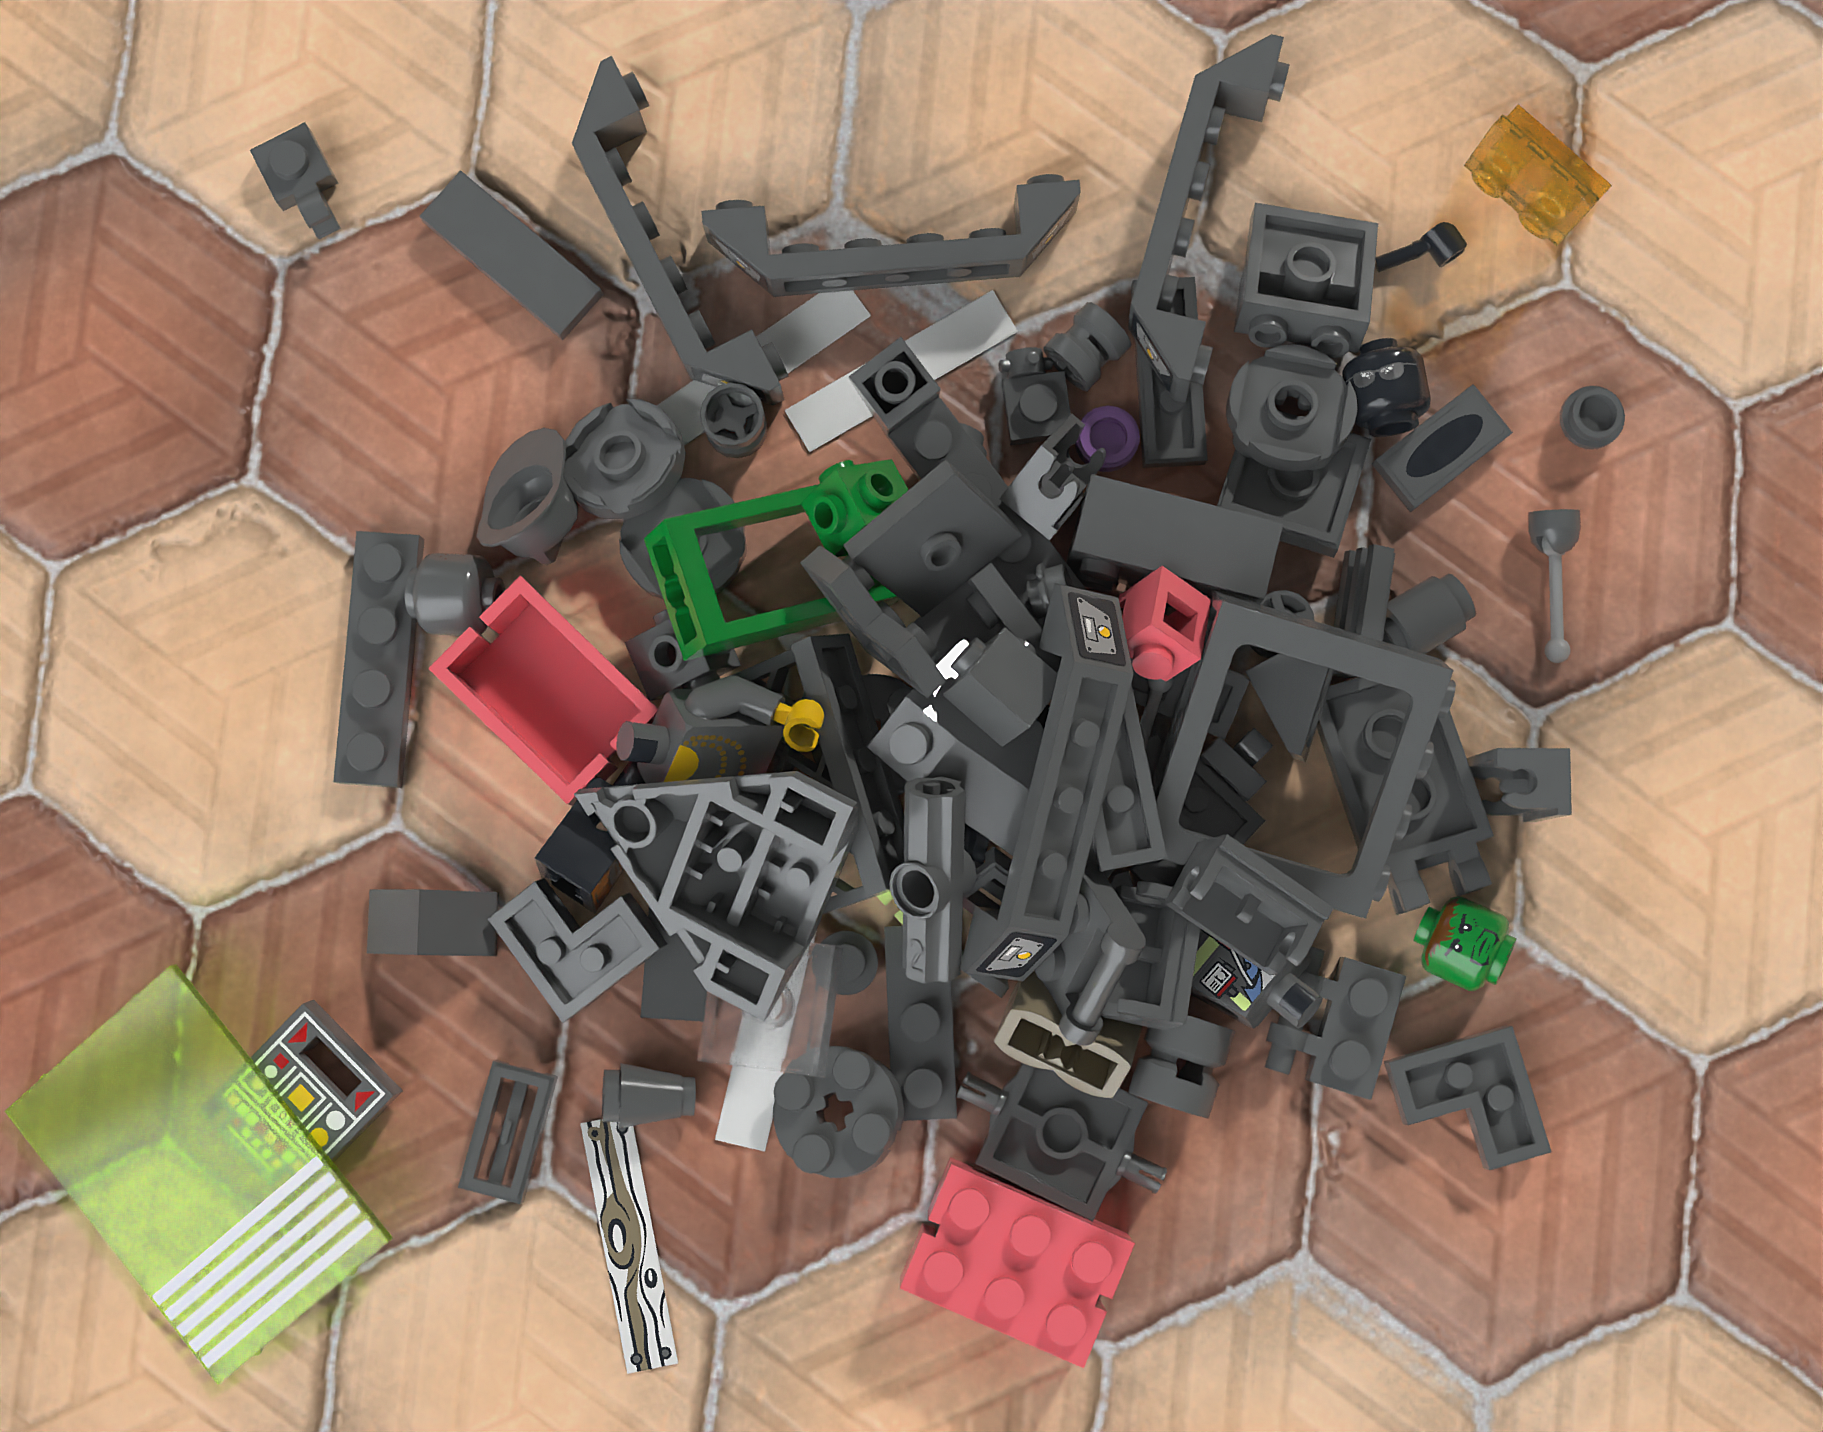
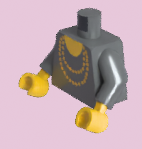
M730 675L694 689H672L664 695L652 724L629 721L622 724L617 735L616 749L621 760L637 762V768L645 784L765 774L782 736L785 742L797 751L808 752L814 750L819 734L814 729L804 727L800 723L820 729L824 720V712L819 703L808 699L797 701L790 707L784 704V696L741 677Z

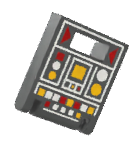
M315 1000L303 1003L202 1107L200 1112L209 1121L219 1116L226 1108L232 1113L218 1130L271 1185L279 1182L288 1171L292 1176L295 1175L317 1156L323 1163V1166L285 1198L289 1203H292L341 1156L403 1090ZM322 1041L362 1082L347 1097L304 1053L305 1051L315 1048Z

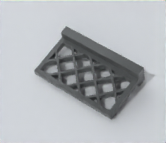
M849 633L809 636L791 644V650L732 675L741 677L784 696V704L792 707L796 701L781 691L789 669L797 665L804 688L801 700H814L823 709L824 720L820 729L813 728L819 734V742L823 752L819 765L782 741L779 742L774 754L780 757L775 773L792 772L794 767L813 778V780L858 802V833L850 853L854 855L863 886L854 888L838 878L833 890L837 895L830 897L824 914L890 892L891 874L898 865L904 863V812L890 766L867 748L879 730ZM769 677L767 683L762 680ZM800 723L802 726L809 728V725Z

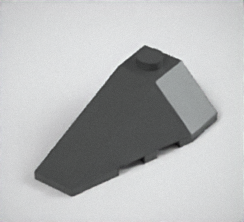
M966 637L936 665L947 681L928 698L914 688L903 699L867 748L908 782L918 777L937 778L941 776L961 781V788L965 790V823L1013 856L1044 728L1039 720L1036 719L1030 728L1001 747L942 695L958 675L950 666L971 642ZM1093 838L1086 865H1098ZM1115 869L1102 872L1108 879Z

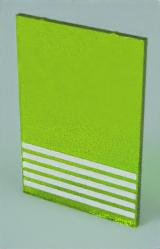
M177 964L169 966L140 993L134 994L124 1007L51 1071L43 1074L35 1085L4 1111L218 1385L251 1357L261 1354L263 1348L345 1278L355 1275L358 1267L393 1239L391 1234Z

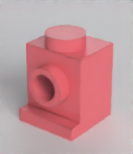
M1164 566L1159 567L1119 595L1120 607L1124 609L1122 619L1130 658L1133 659L1132 667L1137 674L1147 679H1162L1166 682L1201 660L1211 600ZM1166 603L1177 609L1169 616L1164 614Z

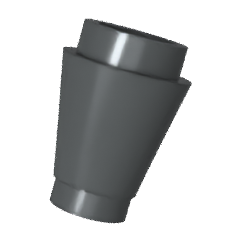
M620 1063L619 1070L604 1069L602 1122H618L619 1129L681 1118V1116H694L696 1099L695 1077H682L679 1074Z

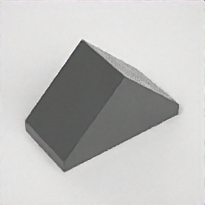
M1279 653L1245 672L1288 752L1294 759L1306 762L1334 669Z
M370 889L367 954L497 956L498 933L488 918L499 909V892Z

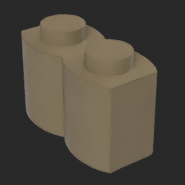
M1035 970L1024 981H1018L1010 995L994 1039L996 1045L1007 1055L1023 1064L1040 1069L1054 1070L1062 1080L1084 1093L1097 1097L1113 1098L1131 1068L1142 1026L1102 1017L1103 1027L1096 1040L1087 1046L1077 1045L1067 1040L1060 1032L1059 1022L1062 1014L1048 989L1037 977Z

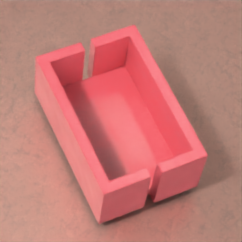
M519 576L479 616L499 636L490 643L484 636L469 627L428 669L566 804L573 806L577 801L574 793L579 789H586L596 776L606 781L618 769L610 758L617 752V735L622 724L626 721L652 724L658 708L522 576Z
M950 1157L928 1209V1220L939 1224V1228L935 1235L933 1227L922 1223L900 1275V1289L1084 1368L1107 1313L1098 1297L1103 1295L1113 1299L1135 1245L1134 1241L1128 1233L1095 1219L1093 1221L1086 1219L1040 1195Z

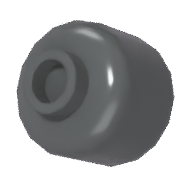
M449 553L428 554L421 561L419 567L412 568L408 574L405 585L406 609L408 614L412 618H416L421 628L429 634L461 636L469 627L479 634H483L489 626L479 616L505 591V585L501 578L494 576L490 563L483 556Z

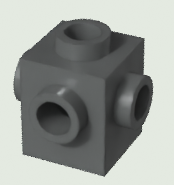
M667 609L653 617L656 626L624 642L650 701L663 699L664 695L672 689H694L719 680L723 674L741 666L734 649L684 661Z

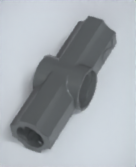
M943 776L937 778L918 777L905 784L904 863L894 869L889 883L891 896L896 906L903 912L902 967L906 969V978L924 984L938 981L950 982L961 975L963 897L970 894L975 887L977 879L975 864L971 856L964 849L965 790L961 788V781Z

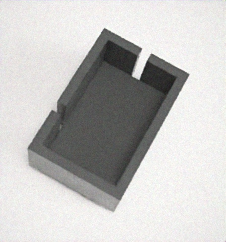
M1092 474L1080 505L1066 563L1077 574L1076 576L1085 587L1099 591H1112L1113 584L1118 585L1119 583L1132 587L1159 567L1164 566L1210 600H1212L1214 591L1260 604L1266 596L1284 523Z

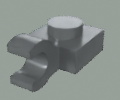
M306 122L250 150L276 203L283 211L297 205L309 228L313 229L319 240L341 229L322 191L338 184V181Z

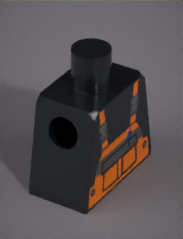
M629 761L613 785L596 776L586 789L645 784L637 768V762ZM577 800L535 856V861L542 879L545 878L551 886L595 914L623 873L624 868L611 850L616 844L608 831L596 828L601 822L597 814L594 812L588 816Z

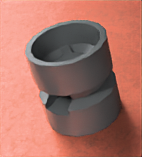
M1188 1015L1185 1025L1168 1030L1148 1027L1144 1040L1151 1047L1149 1055L1138 1058L1128 1093L1209 1119L1219 1087V1083L1212 1076L1213 1069L1226 1064L1235 1030ZM1179 1057L1187 1061L1177 1077L1176 1062Z

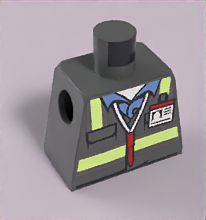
M1200 928L1190 993L1194 997L1253 1029L1264 1020L1272 1009L1277 1011L1295 1027L1301 1028L1313 1017L1323 999L1298 979L1312 960L1309 953H1307L1298 966L1287 960L1279 974L1268 975Z

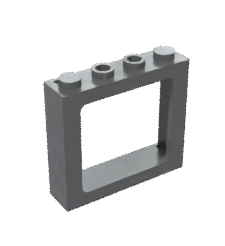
M1214 591L1202 658L1189 667L1152 779L1167 858L1164 860L1185 866L1197 842L1214 838L1184 829L1179 824V816L1233 654L1241 645L1257 646L1401 689L1410 695L1409 707L1350 871L1344 874H1336L1248 848L1334 907V910L1366 919L1372 900L1379 902L1387 889L1390 866L1385 863L1394 840L1401 841L1409 827L1412 806L1407 801L1415 779L1422 780L1429 770L1434 751V745L1432 742H1429L1437 717L1444 718L1452 705L1456 690V683L1454 680H1451L1454 670L1442 660L1433 656Z

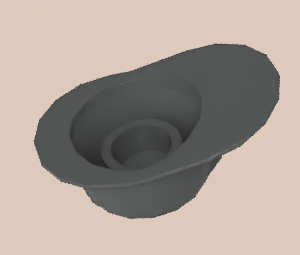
M541 428L530 431L516 440L500 456L489 476L485 490L482 518L478 525L477 538L483 546L495 547L502 545L516 556L523 558L533 557L544 565H549L556 561L563 538L571 530L578 517L577 502L563 478L566 457L565 440L556 430Z

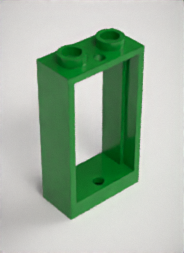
M820 484L666 518L644 538L684 661L843 621L827 598H822L725 623L697 537L805 513L801 503ZM870 575L875 585L868 592L876 603L882 600L888 606H892L901 600Z

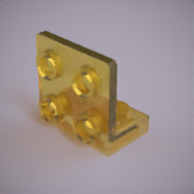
M1519 104L1508 116L1501 115L1464 164L1472 172V179L1480 190L1493 198L1503 199L1519 213V220L1526 230L1538 238L1549 239L1555 246L1569 234L1612 186Z

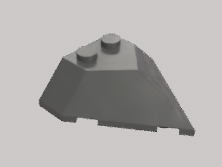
M798 771L579 789L574 793L587 815L589 816L595 812L616 842L611 848L612 852L668 935L671 936L677 933L698 964L693 971L706 991L765 1021L819 926L858 833V802Z

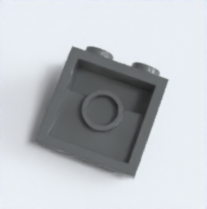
M1255 202L1250 218L1245 267L1239 285L1234 332L1248 334L1251 342L1265 348H1273L1282 345L1285 341L1311 345L1312 349L1326 354L1329 358L1341 357L1348 351L1358 353L1370 324L1378 223Z

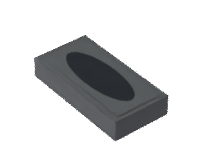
M1472 384L1379 456L1372 465L1411 513L1513 432L1476 386Z

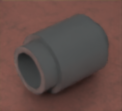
M1447 574L1440 579L1435 576L1427 578L1388 602L1383 642L1426 654L1466 629V622L1476 616L1471 596L1464 585L1452 574Z

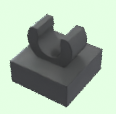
M1253 728L1233 748L1221 737H1218L1200 753L1199 758L1244 801H1248L1267 782L1252 767L1273 745Z

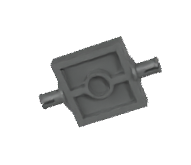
M1021 1063L1016 1075L1002 1089L972 1075L969 1071L967 1072L963 1083L985 1093V1095L982 1096L961 1085L956 1097L991 1112L989 1132L975 1159L976 1165L1091 1221L1094 1220L1107 1191L1120 1180L1121 1176L1152 1191L1154 1194L1160 1189L1162 1184L1140 1173L1139 1170H1143L1164 1181L1167 1168L1161 1167L1133 1153L1135 1131L1148 1105L1147 1101L1118 1088L1113 1098L1093 1096L1072 1087L1062 1080L1054 1070L1035 1068Z

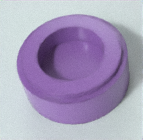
M1114 406L1098 407L1087 413L1081 420L1085 427L1079 440L1075 443L1081 460L1087 464L1090 462L1094 452L1100 448H1105V462L1099 471L1112 472L1126 466L1133 458L1139 445V429L1133 417L1125 410Z

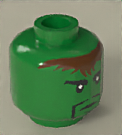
M1456 896L1446 901L1441 911L1430 906L1427 908L1416 931L1414 942L1424 946L1421 956L1424 970L1468 991H1476L1483 987L1486 982L1494 985L1498 983L1517 938L1508 935L1509 921L1503 914L1467 898Z

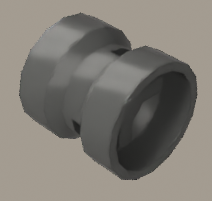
M1087 302L1074 315L1073 326L1066 333H1056L1043 347V351L1046 357L1052 358L1053 366L1058 372L1065 371V378L1082 391L1088 392L1101 378V368L1108 361H1118L1131 348L1132 343L1124 329L1113 317L1098 305Z
M727 383L717 386L707 394L701 406L700 418L708 441L713 448L726 457L738 459L750 456L760 449L766 439L768 425L761 400L756 393L743 384Z

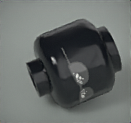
M1393 338L1377 339L1360 346V355L1350 360L1342 370V377L1346 385H1348L1350 380L1356 393L1357 415L1354 424L1368 429L1369 435L1373 437L1394 436L1415 429L1419 426L1418 418L1429 410L1431 402L1422 355L1412 348L1398 346L1397 340Z

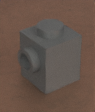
M1003 628L985 644L976 637L964 648L950 666L958 675L942 695L1003 747L1030 728L1052 699L1058 674L1040 659L1039 653L1029 642L1015 637L1008 629Z

